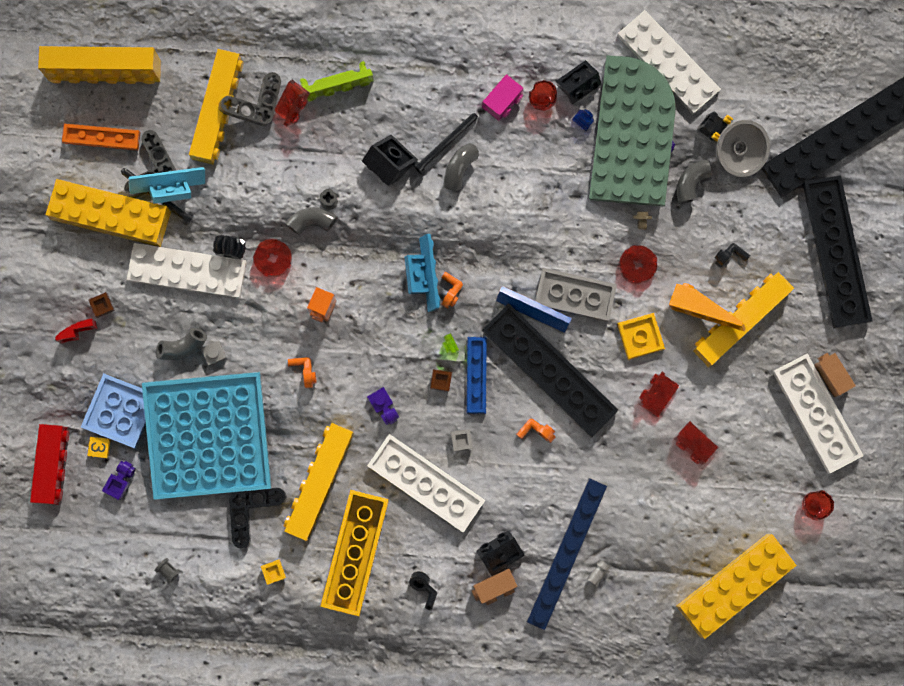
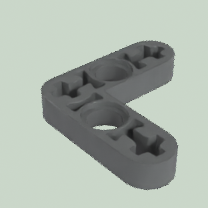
M270 72L263 78L257 104L232 96H225L219 102V110L223 114L260 126L269 124L275 112L281 85L280 76L275 72ZM272 77L276 83L271 86V90H265L270 87L271 83L268 80ZM265 94L272 97L271 104L264 102L263 96ZM229 101V104L231 106L235 107L237 106V104H239L238 108L231 107L229 109H226V105H224V103ZM243 106L249 107L251 111L249 116L242 114L241 108ZM263 112L265 113V116L268 117V119H265L264 121L262 120V117L256 115L253 118L254 114L261 115Z
M153 130L145 131L141 138L142 143L155 167L140 175L165 172V168L176 171L158 134ZM149 136L154 138L153 141L156 147L153 148L151 143L148 141ZM157 151L164 152V157L161 160H156L154 154ZM129 181L124 186L125 192L131 198H138L146 194V192L130 194Z

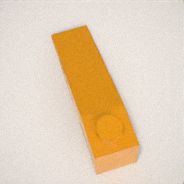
M683 283V285L676 284L669 303L672 310L745 332L746 327L742 321L694 289V286Z

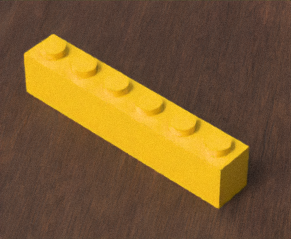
M217 49L189 151V156L192 160L214 165L215 160L219 158V143L223 142L225 135L223 128L229 121V115L223 114L219 110V102L225 96H232L234 89L238 87V73L242 72L244 64L238 53ZM227 101L226 103H224V105H226V109H229V107H232V106L229 104V103H230L229 101Z
M779 272L774 276L769 274L763 280L765 284L761 288L755 287L749 293L751 297L747 301L745 299L741 300L736 305L737 310L734 313L729 312L744 323L746 327L745 332L716 324L708 331L710 335L706 339L702 337L695 343L696 348L693 352L708 368L794 289Z
M331 423L330 427L326 426L323 433L325 439L323 444L317 446L315 455H317L315 462L311 461L307 472L310 474L307 480H303L299 490L302 492L299 499L295 498L291 508L294 510L291 517L287 516L283 527H286L284 532L308 541L354 432Z

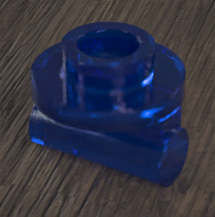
M587 109L579 110L572 118L585 131L594 122L593 114Z

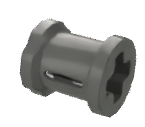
M325 189L320 194L323 208L326 210L336 208L338 199L333 190ZM330 196L332 199L327 203L326 200Z
M165 558L154 571L156 573L159 572L167 579V583L170 584L181 571L173 567L168 562L169 559Z

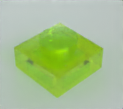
M451 333L444 336L445 342L442 345L446 353L450 352L452 356L458 354L459 349Z

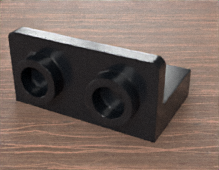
M585 60L559 78L556 83L568 96L570 103L573 105L591 91L597 89L601 85L599 72Z
M510 531L500 533L494 540L484 543L476 551L491 576L525 556Z

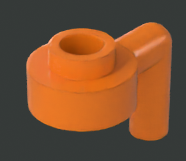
M444 272L441 278L453 285V288L449 290L441 303L442 306L448 309L450 306L453 308L459 298L456 296L463 287V283L447 272Z
M309 357L288 359V367L304 365L305 388H313V384L317 383L316 372H312L311 359Z
M529 419L516 434L520 439H523L530 429L533 428L549 443L556 438L554 435L555 431L546 424L544 427L534 419Z

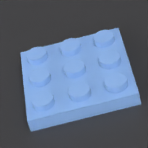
M103 373L81 428L136 449L146 426L142 388Z

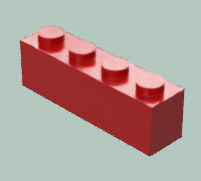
M39 424L31 503L59 505V501L62 500L63 490L61 489V482L65 479L63 464L67 460L65 446L66 442L69 441L68 427Z

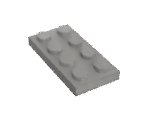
M542 268L535 301L553 310L609 322L617 284Z

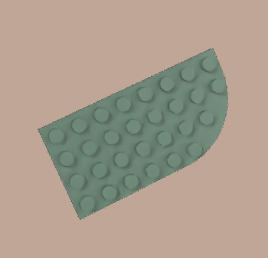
M606 56L589 200L665 207L675 122V99L666 78L655 67L640 59Z

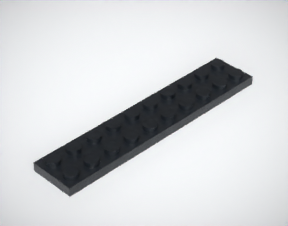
M904 77L766 162L761 169L780 197H784L803 185L804 181L811 180L903 122Z

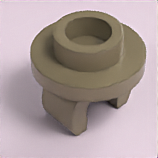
M638 211L637 215H633L634 219H638L637 228L647 230V219H652L648 212Z

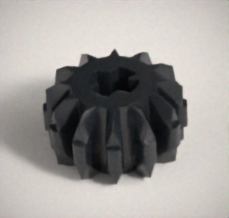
M218 235L213 242V252L221 257L241 259L246 250V243L243 239L233 236Z

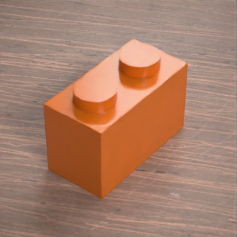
M316 287L307 307L312 319L321 323L323 320L328 322L337 300L334 294Z

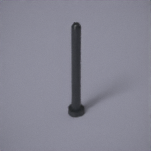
M472 113L420 162L416 161L413 164L416 171L420 174L424 173V168L477 120V114Z
M126 168L121 170V174L127 179L131 176H136ZM171 201L161 203L183 219L182 223L188 225L194 217L191 212L187 214Z

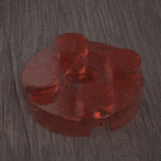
M267 239L257 246L253 260L258 271L264 276L279 277L291 268L292 254L284 242L277 239ZM272 253L274 254V256L278 255V258L274 263L272 261H268V259L270 258V254Z
M633 245L625 250L619 260V268L623 278L634 284L650 280L657 270L656 255L649 248L640 245ZM640 260L643 268L639 267L636 269L633 261L637 262Z

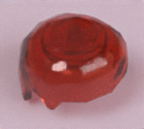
M538 81L534 83L533 89L529 91L530 105L537 110L546 111L552 108L557 101L556 86L550 81Z
M823 490L809 492L801 501L802 510L806 517L815 521L827 518L834 510V501L831 495Z

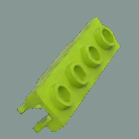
M362 61L359 64V72L350 70L315 80L314 84L310 86L307 80L302 78L300 79L302 88H299L302 101L311 102L320 96L328 97L341 90L343 92L349 91L355 86H367L374 81L371 69H366V63Z

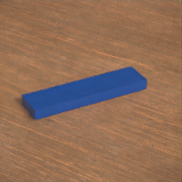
M503 286L496 299L497 302L505 306L509 303L516 311L565 333L572 319Z
M467 337V414H486L487 337Z

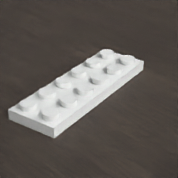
M646 10L618 33L619 39L640 60L655 67L666 78L671 86L673 95L692 115L720 92L719 86Z
M134 243L127 281L240 299L247 261Z
M808 353L772 371L828 474L864 456Z
M390 434L367 465L461 532L466 530L485 502L483 498Z

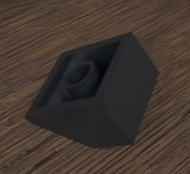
M389 135L373 144L362 159V162L383 183L390 186L397 182L418 159L394 136Z

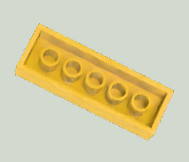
M39 46L38 69L52 83L68 81L76 84L80 83V81H87L88 83L97 84L99 81H106L109 84H116L117 82L154 84L155 82H160L161 60L154 47Z
M56 179L45 215L52 221L161 247L171 211L167 206Z
M350 490L320 607L360 616L389 499Z
M766 534L676 605V607L699 637L706 639L797 565L772 534Z

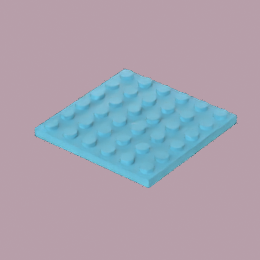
M260 372L142 383L153 499L271 489Z

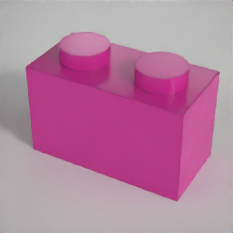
M506 74L483 100L482 108L500 121L502 117L506 118L510 114L514 103L518 104L522 100L524 88Z

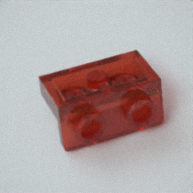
M293 79L288 82L275 107V112L285 119L283 125L286 127L298 122L301 117L299 113L306 107L308 103L307 98L310 94Z
M663 371L659 375L654 374L649 382L652 384L648 390L644 389L639 396L641 401L638 405L656 417H659L680 386L665 376Z
M691 421L673 438L677 441L675 443L676 446L682 451L686 450L690 453L689 457L696 464H705L710 456L719 448Z

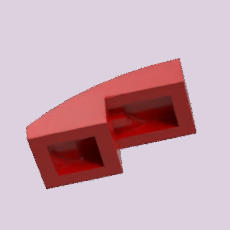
M90 318L77 322L56 335L55 340L59 343L80 340L78 332L97 329L96 321Z

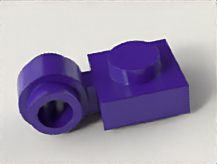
M384 387L367 396L377 414L384 411V414L380 416L386 425H392L397 422V419L400 417L394 408H388L393 405V402Z
M121 461L116 468L118 476L111 474L102 492L117 500H121L130 484L124 479L127 477L131 478L136 470L133 467L134 465L127 461Z

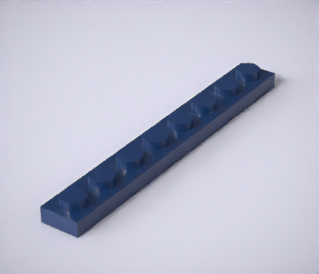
M588 479L526 622L543 630L546 629L605 493L606 485L593 479Z

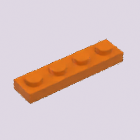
M64 124L62 143L138 151L141 132L139 130Z

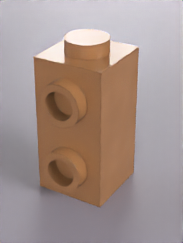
M826 353L817 358L819 362L814 364L834 398L856 386L836 353L830 356Z
M508 568L474 584L472 593L476 602L480 600L482 604L486 603V605L496 602V597L503 594L506 597L514 593V588L518 586Z

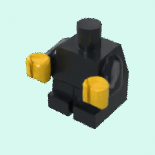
M714 111L706 115L697 130L709 137L711 141L717 142L720 134L731 124L733 118L729 115L720 118Z

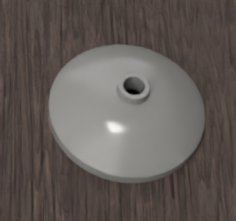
M738 120L731 123L722 131L717 141V159L721 167L734 176L746 177L753 175L764 166L769 157V136L760 124L751 120ZM737 144L740 146L738 150H736Z

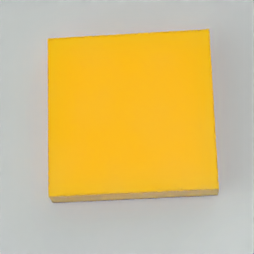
M654 313L617 323L628 360L665 350Z

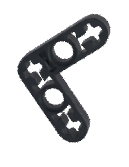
M271 488L240 491L231 494L229 498L232 542L235 547L246 548L251 542L249 508L282 505L287 498L286 492L283 489ZM276 491L283 495L279 502H276V499H269L270 503L266 504V492H269V496L275 495ZM250 493L249 502L251 505L247 506V501L241 502L240 506L234 503L237 495H240V498H247L246 494ZM256 493L263 495V502L260 504L253 502V496ZM239 514L245 517V523L241 526L235 523V517ZM246 527V531H242V535L247 538V541H244L243 545H241L240 542L236 541L240 537V531L235 532V528L242 529Z

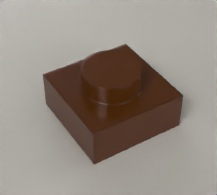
M107 292L89 299L96 318L115 311Z
M433 369L430 389L449 392L452 372Z

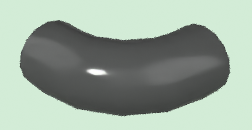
M468 143L462 146L450 159L445 171L444 188L448 190H459L462 188L463 176L467 167L479 157V151L474 144Z
M707 159L689 165L681 174L677 184L679 204L697 200L695 190L697 184L701 180L711 177V167Z
M308 207L297 211L286 221L285 225L298 235L310 226H318L328 232L336 223L338 216L323 208Z
M191 328L188 334L180 340H161L156 347V358L174 361L187 358L203 346L207 340V335L201 329Z

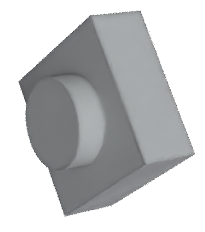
M219 340L201 348L208 366L227 359Z
M470 429L451 432L454 452L473 449Z

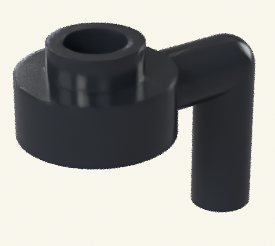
M732 243L725 251L721 249L714 258L717 260L715 264L721 268L733 252L745 261L751 255L737 244Z
M414 572L411 575L409 584L414 590L425 591L429 594L425 608L432 610L437 597V591L429 585L430 578L426 573Z

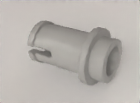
M603 561L596 563L597 567L587 578L595 586H598L605 574L610 572L608 571L610 566Z

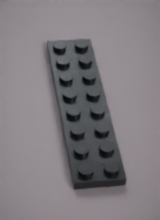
M841 175L804 181L803 189L833 329L871 323L873 320Z
M509 303L482 329V332L591 438L619 411Z

